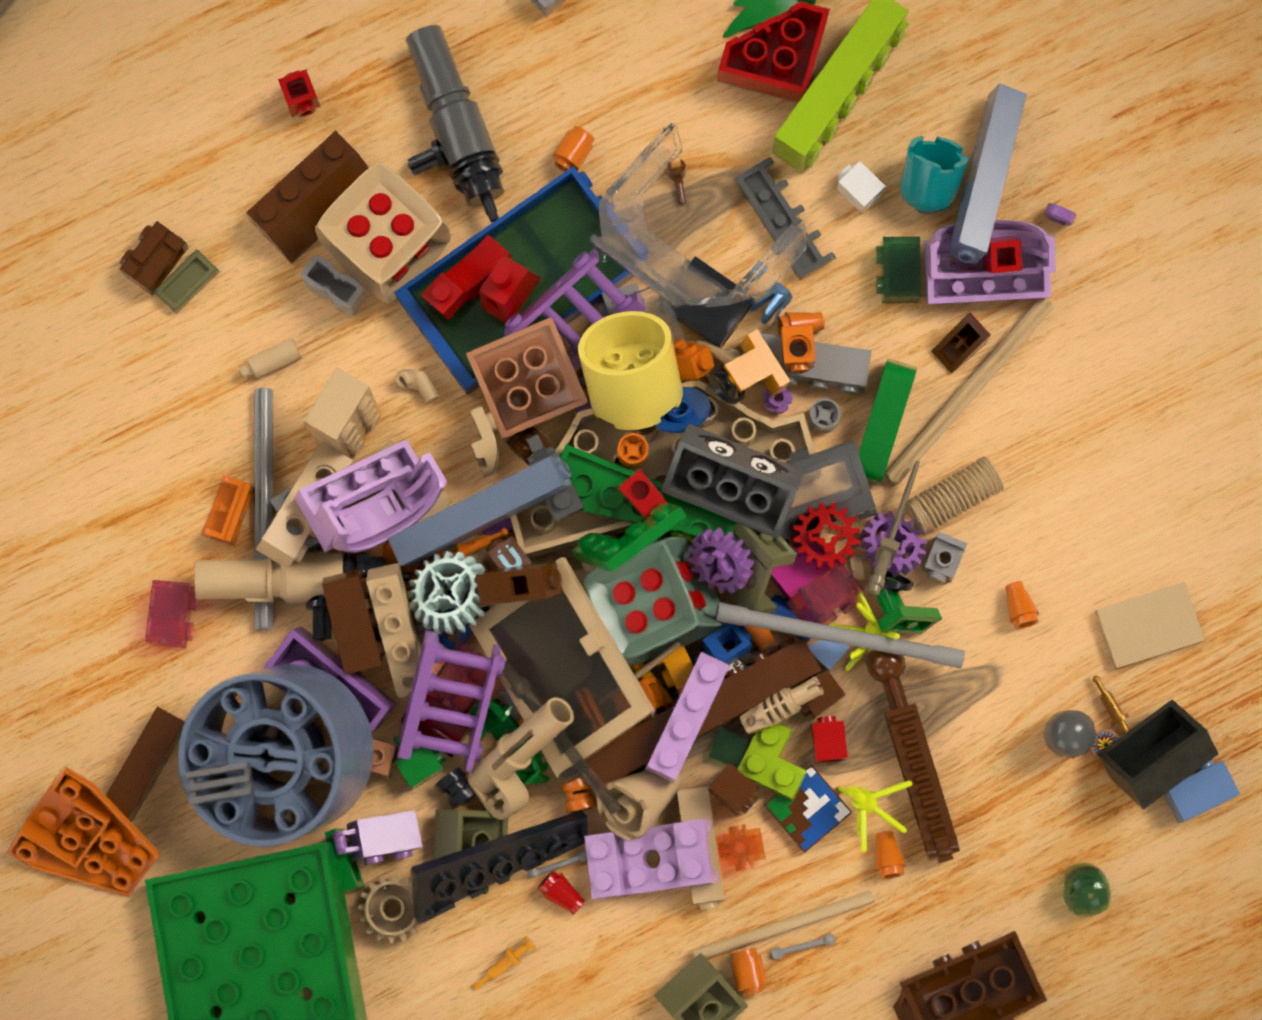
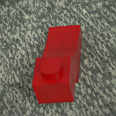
M487 235L458 264L446 273H441L421 296L432 308L449 321L467 300L472 302L479 294L481 286L500 258L504 255L511 259L512 256L492 237Z

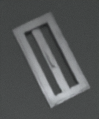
M250 762L185 772L189 784L187 785V791L190 792V805L254 794ZM244 770V775L196 783L197 778ZM245 782L246 788L198 796V790Z

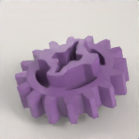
M888 511L885 516L880 512L877 513L873 519L870 518L859 534L863 539L859 544V548L866 549L862 557L863 559H872L873 562L870 565L872 569L876 566L877 559H874L883 536L889 537L895 519L892 511ZM904 514L894 541L900 542V546L892 565L889 564L888 567L893 577H897L900 572L905 576L908 575L912 569L915 570L918 567L921 559L926 554V551L922 549L926 544V540L919 539L920 534L923 532L922 529L914 530L912 526L915 521L912 519L909 522H905ZM882 529L879 535H875L876 531ZM906 553H909V557L903 559V556H905Z
M708 528L704 533L700 532L688 547V551L691 554L687 557V561L694 563V566L691 568L692 572H698L700 574L698 581L706 580L710 590L717 586L722 594L726 589L730 593H734L737 588L742 589L753 574L750 568L753 566L754 561L747 559L751 551L750 549H742L743 540L734 541L732 532L725 536L721 528H718L714 533Z

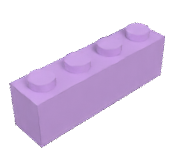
M703 652L700 653L648 762L646 771L674 784L730 665Z

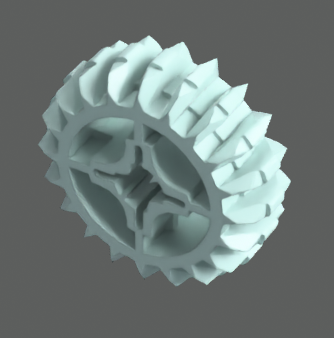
M446 551L443 559L438 554H434V562L431 564L423 560V564L426 567L423 571L415 569L418 579L409 581V585L414 589L407 592L408 598L412 601L409 604V608L412 612H415V619L418 622H423V626L427 630L433 629L440 635L445 630L449 635H453L456 627L461 632H465V624L468 622L472 626H476L474 619L476 615L485 617V612L481 609L482 606L480 605L475 576L485 572V569L481 564H476L477 561L472 556L465 558L464 554L458 551L453 557L451 552ZM456 573L452 577H444L448 574ZM435 585L433 592L430 594L432 587ZM444 586H447V588L450 591H452L451 594L455 597V600H453L450 596L447 595L448 592L445 590ZM470 591L469 596L465 601V596ZM452 608H453V609H456V610H454V611H452V612L443 613L444 611H446V610H448V609H452Z

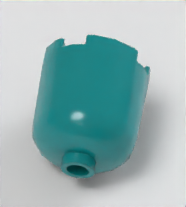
M919 136L912 139L908 146L900 182L901 195L910 206L920 213L942 212L952 206L957 197L969 157L962 154L963 147L952 140L936 137L935 142L923 141L924 137Z

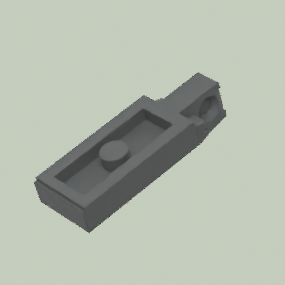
M538 434L527 439L534 454L527 458L530 464L529 467L548 457H559L553 446L547 449L544 448ZM573 484L571 487L545 499L556 523L585 509Z

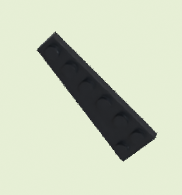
M580 810L411 867L414 918L419 924H422L455 908L454 903L467 896L473 899L483 894L482 889L496 882L501 885L510 881V877L522 869L528 872L546 861L585 844L584 836H588V816Z

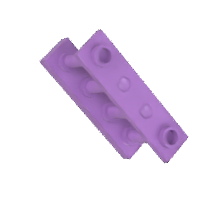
M593 248L588 254L586 252L581 253L573 261V267L520 315L518 313L512 315L505 323L504 337L526 328L539 315L544 319L552 317L558 333L570 344V350L567 354L576 372L581 367L578 345L582 335L579 336L550 305L561 295H564L592 324L607 317L606 315L602 316L573 287L585 274L616 304V309L610 315L627 311L643 312L646 309L645 299L637 291L631 296L628 294L624 296L595 266L599 262V253Z
M425 631L397 744L398 758L410 760L412 750H418L421 747L465 756V770L472 772L474 761L480 762L483 744L479 742L496 676H502L505 658L501 657L499 645L493 644L491 656L488 658L444 649L443 645L439 644L438 633ZM440 661L487 670L483 687L437 678L436 674L432 673L434 663L439 664ZM433 690L479 699L476 715L431 707L429 703L425 702L427 692L432 693ZM431 719L471 727L469 743L465 744L422 735L421 731H417L419 722Z

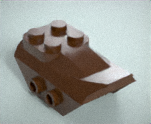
M1013 931L984 945H980L979 941L968 944L961 948L963 954L953 959L950 954H946L933 960V968L899 982L902 990L893 1008L899 1020H1015V1017L1046 1002L1047 998L1016 931Z

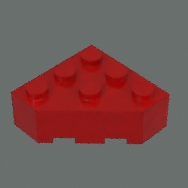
M800 1L776 17L773 16L756 25L749 32L727 41L719 65L717 81L798 103L810 86L830 9Z

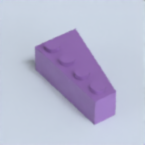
M302 626L292 629L262 668L281 664H301L329 673L342 682L357 698L367 716L371 732L382 725L398 704L359 672L345 674L341 657L321 641L313 640V635ZM262 680V682H268L287 693L288 687L279 683Z

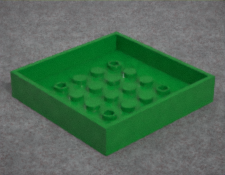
M334 842L313 844L145 880L168 1020H367L338 855L335 854ZM290 893H293L296 897L293 905H290L287 901ZM201 911L206 917L203 923L198 921V914ZM306 988L312 991V998L310 1000H307L304 996ZM216 1006H219L222 1010L219 1018L214 1015Z

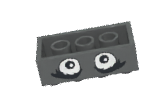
M688 424L678 443L661 492L778 539L805 470Z

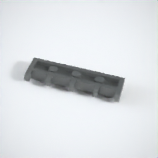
M768 157L735 177V182L799 281L832 262L836 259V256L832 252L822 257L813 243L814 240L821 236L819 230H815L809 235L796 217L805 211L804 207L801 204L791 209L780 192L789 184L786 179L777 184L774 183L766 170L774 161L771 157Z

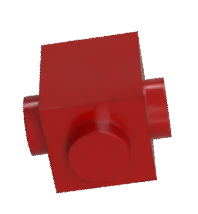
M307 69L293 71L278 79L292 117L311 115L315 112L316 108L320 107Z

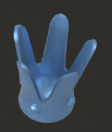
M774 282L769 287L767 293L751 303L752 306L749 310L755 311L769 300H772L766 308L761 322L763 324L767 323L779 309L772 323V326H774L781 310L793 298L787 289L790 284L788 283L786 286H783L778 282Z

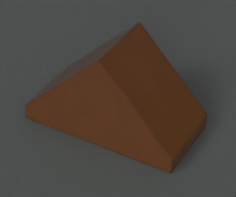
M970 312L931 352L952 374L987 343L991 334Z

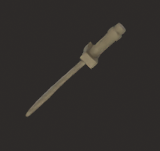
M916 461L912 468L889 537L883 536L880 546L876 551L874 559H877L873 575L870 576L867 592L872 595L878 596L880 590L883 589L889 564L892 565L894 557L898 552L900 542L894 541L916 478L920 461Z

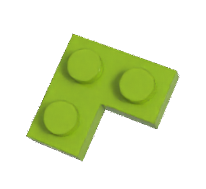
M776 724L755 733L738 770L750 781L794 800L807 772L780 758L792 734V730L781 724Z

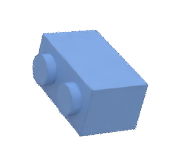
M1210 760L1198 769L1197 773L1190 775L1164 795L1178 823H1181L1240 795L1224 761L1222 760L1214 764L1213 760Z

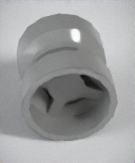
M829 398L817 400L812 405L808 416L810 427L820 434L832 432L839 422L840 408L834 400Z

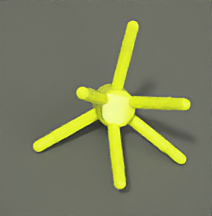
M859 587L855 588V593L860 603L856 604V608L869 621L866 627L826 624L886 636L896 640L900 638L899 633L881 631ZM859 647L850 654L851 660L845 666V670L849 671L869 649Z
M910 780L873 792L866 788L859 789L857 786H851L849 789L842 786L837 788L839 792L851 798V803L856 808L857 835L860 836L862 852L867 851V814L875 812L900 832H907L903 825L877 806V798L891 795V793L912 786Z

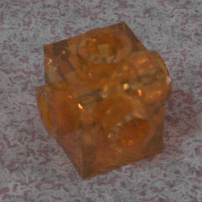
M746 824L729 827L728 834L722 835L723 842L717 843L720 860H727L728 867L735 866L736 872L753 869V862L766 859L760 828L747 830ZM743 843L746 846V852H737L735 845Z

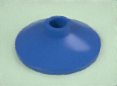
M682 387L683 397L679 407H673L668 413L660 417L661 422L654 425V427L667 433H683L688 424L696 427L700 426L710 413L708 397L698 389Z

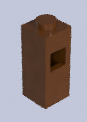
M556 562L492 569L475 575L481 606L545 599L562 593V577L557 569Z

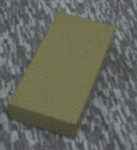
M196 249L154 293L175 314H178L220 271Z

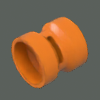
M636 433L626 434L621 438L617 448L618 459L621 464L630 469L643 466L649 454L646 439Z
M591 776L560 782L562 792L567 796L565 803L567 813H574L580 810L585 811L597 807L595 797L591 795L590 791L593 786ZM583 791H584V793L572 795L573 793H578V792H583Z

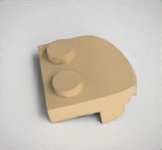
M481 406L470 411L481 439L472 443L471 446L482 474L486 478L495 473L499 464V451L495 439L499 432L491 412L485 414Z

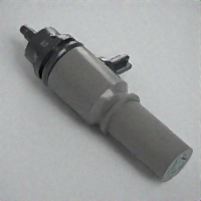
M430 25L417 29L409 34L405 40L422 82L420 90L428 110L433 111L429 121L436 139L431 141L432 148L407 159L408 166L414 176L439 164L443 169L453 166L449 176L451 180H454L453 183L456 190L465 196L468 206L483 205L486 215L489 217L490 222L493 223L499 219L494 200L505 192L501 183L503 170L499 164V157L496 155L477 102L468 99L471 93L467 86H463L441 26Z

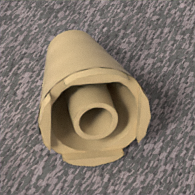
M643 770L609 782L600 789L597 796L599 813L601 814L604 811L608 819L605 824L618 837L625 840L640 838L649 831L680 789V776L678 775L673 784Z

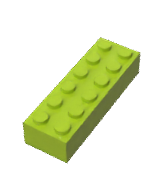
M871 0L774 136L773 154L801 173L807 165L812 167L821 155L820 150L823 142L830 143L838 131L837 126L840 118L842 117L846 120L854 109L857 94L859 93L862 96L865 94L873 81L871 78L875 73V69L880 72L887 63L892 45L897 48L906 35L905 30L909 25L906 21L909 12L907 9L893 0Z

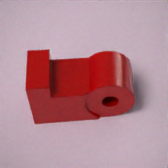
M641 469L616 489L644 520L651 516L650 512L655 507L663 503L667 504L663 499L664 497Z

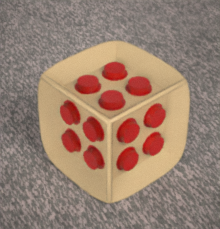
M381 162L374 164L362 173L326 210L315 227L320 243L328 249L335 260L375 297L385 302V304H390L397 299L394 293L396 290L428 269L442 254L451 240L449 227L436 210L404 179Z

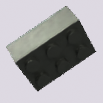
M1173 699L1098 753L1110 779L1143 810L1219 755L1207 729Z

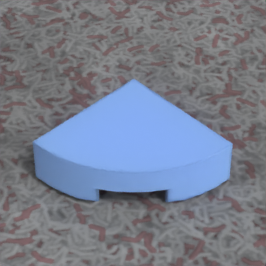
M825 640L817 641L809 646L814 658L828 671L850 648L845 644Z

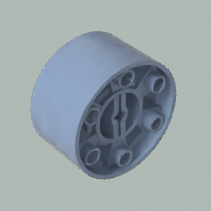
M281 664L236 676L219 683L206 692L189 713L182 729L178 750V763L182 784L187 797L190 798V792L187 791V785L189 784L185 772L250 762L254 788L253 795L192 806L209 826L233 841L252 846L284 844L338 820L358 801L367 785L373 764V738L370 724L354 694L337 678L318 668L301 664ZM262 680L279 683L288 687L285 699L282 702L281 711L267 709ZM238 694L242 698V706L235 699ZM297 699L303 705L302 713H298L294 708ZM228 712L236 720V723L232 726L229 733L225 734L222 733V727ZM319 715H321L329 730L332 745L325 746L323 736L313 722ZM267 724L280 728L288 735L280 738L259 737L262 729ZM325 758L330 763L329 772L322 768ZM244 770L227 773V775L225 773L197 778L196 783L244 775ZM285 770L294 771L295 773L291 780L285 783L272 778L266 772ZM314 778L332 784L330 794L322 809L318 807L304 789ZM245 782L233 784V787L232 785L198 790V796L246 788ZM260 804L275 805L276 822L257 813ZM290 810L296 815L295 824L292 823Z

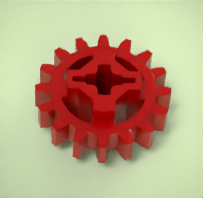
M819 502L818 510L816 511L813 507L808 506V516L800 514L797 518L802 523V526L794 525L793 531L798 533L799 536L793 538L792 542L793 544L801 545L797 550V555L806 554L805 564L807 565L813 560L816 561V568L818 570L821 569L823 563H827L829 570H833L834 562L836 561L841 566H844L846 564L844 556L853 558L855 552L850 547H858L860 544L859 540L853 538V536L860 533V528H852L856 517L853 516L847 519L845 516L847 508L844 507L839 512L836 510L835 502L831 504L829 509H825L824 503ZM830 517L839 520L843 524V526H837L836 524H834L830 520ZM817 518L818 526L815 530L806 532L809 523ZM823 529H827L828 534L835 535L831 537L830 543H826L824 538H819ZM847 539L845 547L835 554V545ZM809 546H816L822 551V555L815 553Z

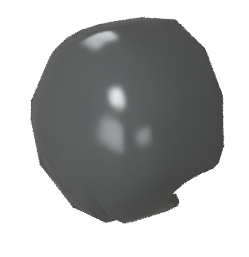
M1065 710L1053 714L1046 722L1044 730L1047 747L1059 757L1085 755L1093 747L1096 737L1093 720L1089 715H1085L1084 712L1079 710Z

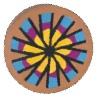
M1107 729L1096 732L1094 745L1090 749V753L1094 758L1101 761L1098 753L1119 739V736Z

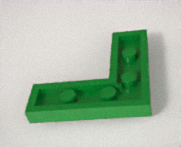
M663 503L655 507L650 512L651 516L646 520L634 523L627 528L626 535L619 540L596 532L588 533L578 540L577 543L579 545L571 551L580 562L614 572L687 516L680 506Z

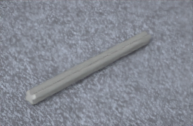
M266 387L256 388L254 391V559L268 558L255 549L273 521V504L270 501L273 498V391ZM254 602V627L256 630H272L273 602Z

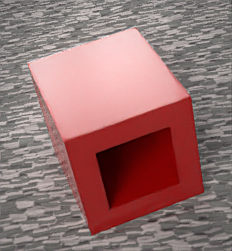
M1013 236L991 238L987 254L983 256V269L992 274L1022 271L1021 240Z
M836 716L817 718L818 723L811 725L815 763L846 760L848 755L844 720L836 721Z

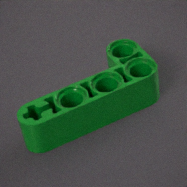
M890 358L886 360L858 452L867 480L879 484L882 483L917 371L916 366Z

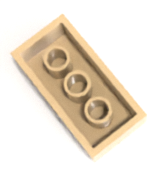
M336 367L304 419V423L318 445L322 441L351 458V456L357 457L365 443L362 438L367 430L372 431L376 427L381 415L378 414L380 409L370 387Z

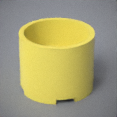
M640 311L620 312L600 319L584 332L579 341L578 353L592 411L597 419L601 418L614 424L615 429L639 430L660 423V417L668 413L673 407H679L683 397L681 378L671 332L668 325L661 318Z

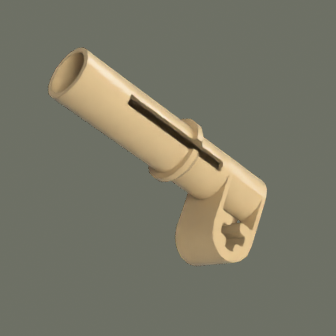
M551 698L512 734L503 735L498 740L497 747L474 766L472 772H468L467 777L471 788L494 818L499 820L506 819L528 805V791L515 772L525 769L531 763L532 757L573 721L574 716L571 707L561 698ZM533 734H535L529 741H527V742L525 743V741H526L529 737H531ZM522 744H524V745H523L521 748H519L512 756L509 757V755H510L512 752H514L519 746H521Z

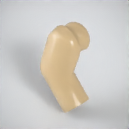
M404 369L396 375L398 386L419 391L426 404L439 398L437 391L425 372Z

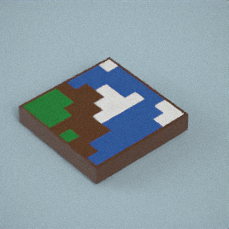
M813 765L806 769L807 774L794 800L777 793L764 805L803 853L807 852L852 813Z

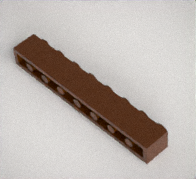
M792 637L777 645L779 651L768 656L767 652H763L750 660L751 666L743 670L737 666L727 671L696 739L740 717L749 709L764 702L768 697H773V694L784 688L792 689L818 675L821 669L804 638L795 641ZM679 697L668 703L670 709L660 714L655 710V712L642 720V724L630 728L584 760L599 791L607 783L629 776L648 765Z

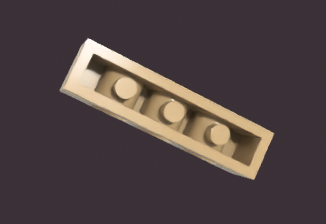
M321 441L255 550L286 568H289L293 560L300 562L309 547L304 544L308 535L314 538L315 534L294 499L297 492L317 482V477L325 478L350 466L353 460ZM286 526L294 527L299 535L290 534Z
M399 563L368 570L366 582L397 698L410 695L421 646L412 612L409 608V600Z

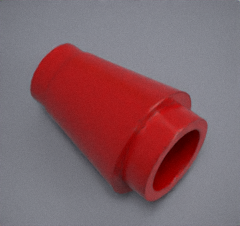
M552 870L538 887V890L542 893L541 897L569 911L573 915L585 902L562 872L558 874Z

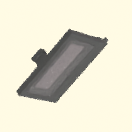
M854 440L809 455L807 447L789 453L791 461L787 462V464L805 470V473L780 533V536L788 544H791L789 537L798 535V533L793 531L794 525L802 526V523L797 519L798 516L802 514L807 517L808 506L813 507L815 511L818 510L819 502L824 503L825 509H829L831 504L835 502L836 510L839 512L846 507L847 513L845 516L847 518L858 514L859 520H863L877 514ZM830 517V520L832 522L839 521L833 517ZM817 518L809 523L806 532L818 526Z

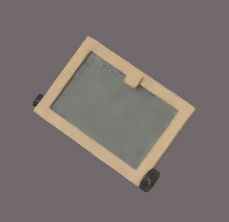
M561 557L555 562L562 577V593L545 599L501 603L491 609L488 606L482 607L481 609L485 612V617L476 615L474 618L476 626L471 624L469 626L488 658L491 656L493 644L500 646L501 657L505 658V665L502 676H499L524 721L554 697L561 698L571 707L574 716L573 721L541 749L556 777L559 778L562 785H566L582 777L590 770L584 760L655 712V709L565 557Z

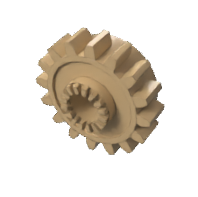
M397 874L392 875L391 881H387L382 875L380 876L379 885L370 882L369 887L372 891L369 894H361L366 899V903L359 905L358 909L365 911L366 915L360 918V921L369 922L370 926L366 930L367 933L370 934L376 930L378 932L377 940L379 941L385 935H388L389 943L394 944L396 936H399L405 942L407 941V932L410 931L414 935L418 934L417 929L414 927L418 922L414 918L412 887L408 886L410 878L407 876L402 882H398ZM391 900H398L402 907L401 913L397 917L390 918L385 912L386 904Z

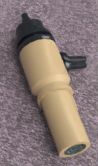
M343 551L306 552L300 562L293 560L289 568L280 565L269 557L267 559L196 560V600L245 599L247 602H274V598H281L286 604H306V609L312 611L313 640H331V618L322 587L323 578L358 569L361 571L362 578L367 577L368 570L384 566V557H371L363 551L357 552V557H351V552H346L343 557ZM401 571L403 581H410V572Z

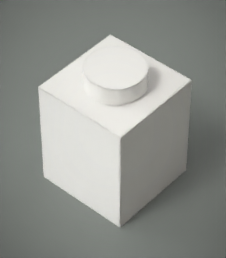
M859 161L854 167L849 164L841 171L837 177L839 181L836 190L863 214L883 195L886 186Z

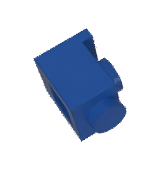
M727 623L702 640V649L707 655L731 665L751 651L750 642L752 637L744 626ZM731 643L735 648L726 651L723 646Z

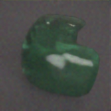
M1082 862L1072 865L1065 871L1063 897L1066 906L1073 914L1091 917L1108 909L1111 900V889L1106 875L1099 867L1091 863ZM1090 893L1093 894L1092 898H1088Z

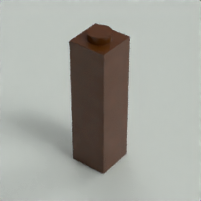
M158 706L106 794V797L130 822H133L178 744L185 721Z

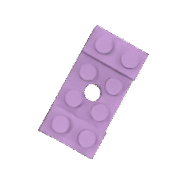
M698 819L651 827L644 836L634 840H625L613 832L584 836L592 899L718 883V875L711 864L708 836L712 826L711 819ZM652 850L657 851L660 855V863L656 868H651L647 863V855Z

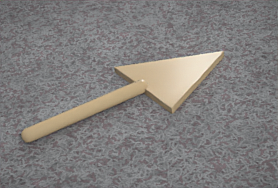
M680 642L674 643L637 673H633L638 680L681 646ZM617 686L614 690H612L609 694L602 698L598 703H596V705L599 706L600 704H602L615 693L620 691L621 688Z

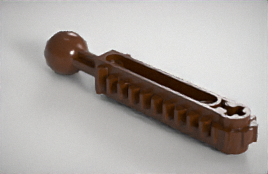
M871 650L866 660L867 670L872 678L883 684L890 711H886L884 716L904 782L909 780L912 782V786L906 789L929 861L936 858L938 863L950 861L953 859L952 854L960 852V848L916 703L908 705L900 677L906 667L905 657Z

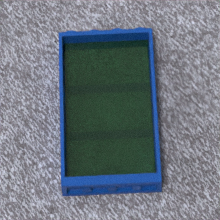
M574 166L394 292L399 303L467 395L480 387L466 353L504 337L505 323L483 310L480 294L472 302L467 300L449 321L432 308L421 295L441 273H446L458 264L487 235L492 237L511 254V260L541 277V280L518 312L519 315L573 267V261L581 253L586 252L588 254L593 248L599 253V262L595 266L617 288L645 270L644 259L647 257L642 248L637 243L631 244L626 237L629 233L624 224L619 219L613 220L608 213L611 208L602 195L596 197L590 189L593 184L584 171L579 173ZM586 274L573 285L592 306L602 300L603 291ZM561 295L550 305L567 324L582 314L564 295ZM539 315L528 326H531L545 319L541 315Z

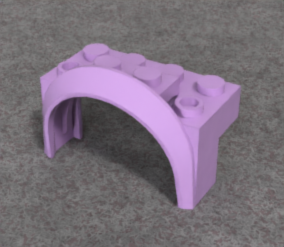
M995 220L991 238L1013 236L1021 240L1022 271L992 274L983 268L961 269L983 266V257L975 264L962 262L953 255L952 263V255L948 254L955 224L939 229L929 240H924L925 298L928 304L1051 297L1050 273L1056 272L1055 238L1037 225L1013 220Z
M407 439L300 489L294 499L325 552L332 548L345 552H361L389 541L388 537L418 522L435 505L447 481L431 453L429 452L421 456L418 460ZM384 489L383 491L379 492L378 494L370 497L369 499L363 502H360L349 508L343 509L345 506L351 503H354L374 492ZM392 490L397 492L405 506L404 510L401 508Z

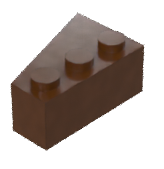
M360 569L324 577L322 581L345 674L382 666L383 655H386L382 638L379 637L376 627L378 623L374 608L370 606L368 599L370 593L366 582L367 577L362 578Z

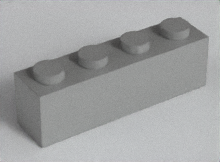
M760 333L783 369L781 336ZM814 342V368H809V371L806 373H790V369H783L790 380L788 384L790 386H796L798 382L810 384V388L816 390H828V387L840 388V392L843 394L858 395V392H864L866 388L872 350ZM794 344L789 348L791 354L796 357L804 356L807 353L805 347L801 344Z

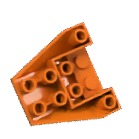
M64 767L56 775L30 812L7 850L8 854L33 869L128 897L160 855V852L93 782L68 767Z

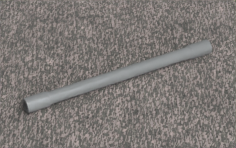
M721 602L718 603L715 621L769 629L927 660L934 664L960 669L964 662L965 651L940 645L932 646L901 639L896 640L886 636L753 611L746 607Z

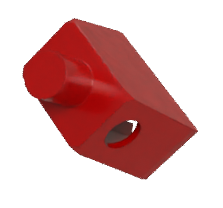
M503 255L479 290L483 310L501 322L506 323L512 315L520 311L541 280V277Z

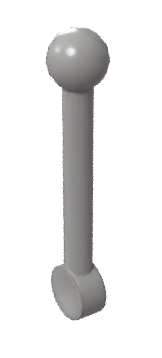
M582 850L577 856L527 872L528 878L530 879L579 861L586 863V850Z
M828 933L823 938L783 949L775 947L772 949L771 955L774 959L778 960L785 954L823 944L831 946L835 943V937L833 934Z

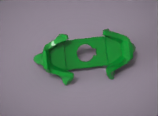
M479 699L476 700L470 715H476ZM500 699L490 700L480 741L484 739L487 731L498 741L503 735L507 734L505 732L506 729L514 732L519 727L510 714L513 709L511 705H499ZM522 744V745L519 746L514 752H512V753L509 755V757L512 756V755H513L519 748H521L524 744ZM541 750L532 757L531 763L525 769L515 772L525 786L531 783L542 784L550 780L548 776L542 774L548 769L549 763H542L541 758L544 754Z

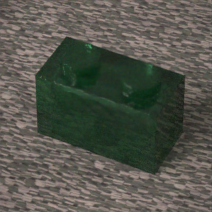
M920 236L883 237L881 246H876L875 251L876 264H881V276H876V294H882V303H919L921 298Z

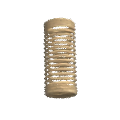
M983 456L977 459L976 463L972 462L971 466L967 465L961 471L958 470L957 474L953 473L947 479L944 478L943 482L939 481L938 485L934 484L933 487H929V490L925 489L924 493L920 492L919 496L911 497L906 503V508L911 519L915 521L914 524L918 529H922V534L926 535L932 532L934 527L938 528V523L943 526V521L947 523L948 518L952 520L953 516L957 517V513L962 514V510L966 512L967 508L971 509L972 505L976 506L977 503H981V499L985 501L986 497L990 498L991 494L995 495V493L1003 491L1004 484L995 466L987 457Z

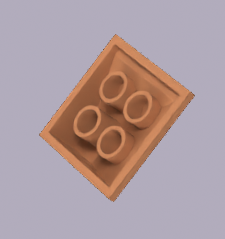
M552 317L466 353L502 439L588 403Z

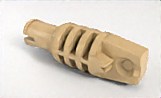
M814 676L793 689L784 688L773 694V697H768L764 702H761L740 716L744 729L747 733L752 734L772 727L798 713L801 705L824 694L822 687H818L821 685Z

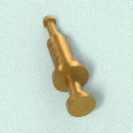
M1095 675L1092 680L1101 692L1100 699L1113 720L1110 722L1111 726L1118 724L1123 734H1126L1130 731L1124 720L1129 717L1128 713L1123 714L1112 693L1105 690L1099 680L1100 677Z

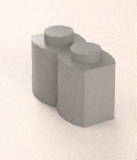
M313 256L301 272L305 284L314 294L330 299L334 307L344 314L354 316L367 299L362 286L357 280L349 275L338 273L334 265L322 257Z

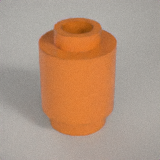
M574 126L572 130L567 131L552 155L555 159L554 164L556 167L566 172L574 166L578 171L593 148L594 137L588 131L578 126Z
M756 947L731 953L733 961L730 964L737 991L744 990L745 996L763 992L762 985L768 984L761 954H757Z

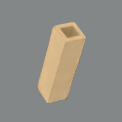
M708 787L677 791L681 822L711 819L712 825L708 836L711 864L718 875L719 882L690 886L692 904H699L700 910L718 908V901H724L725 899Z

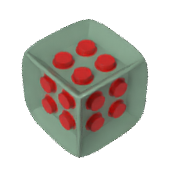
M668 537L662 541L653 542L614 572L597 568L584 578L586 592L628 665L640 664L648 659L656 658L676 642H680L681 646L693 643L716 631L725 623L715 621L719 599L714 587L711 590L708 589V582L706 580L699 582L700 574L691 570L694 563L687 561V557L691 554L688 551L691 543L686 538Z

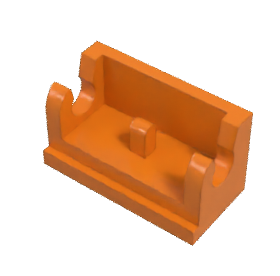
M223 475L201 535L235 546L254 493V487L250 483Z

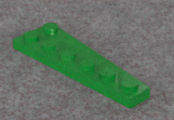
M568 444L565 445L560 459L564 460L571 472V482L585 508L580 512L629 523L644 521L626 498H623L616 490L636 472ZM647 477L667 503L680 506L687 516L668 530L669 532L696 537L700 532L704 533L708 528L713 533L718 528H721L725 536L729 532L733 533L735 521L661 492L664 483Z

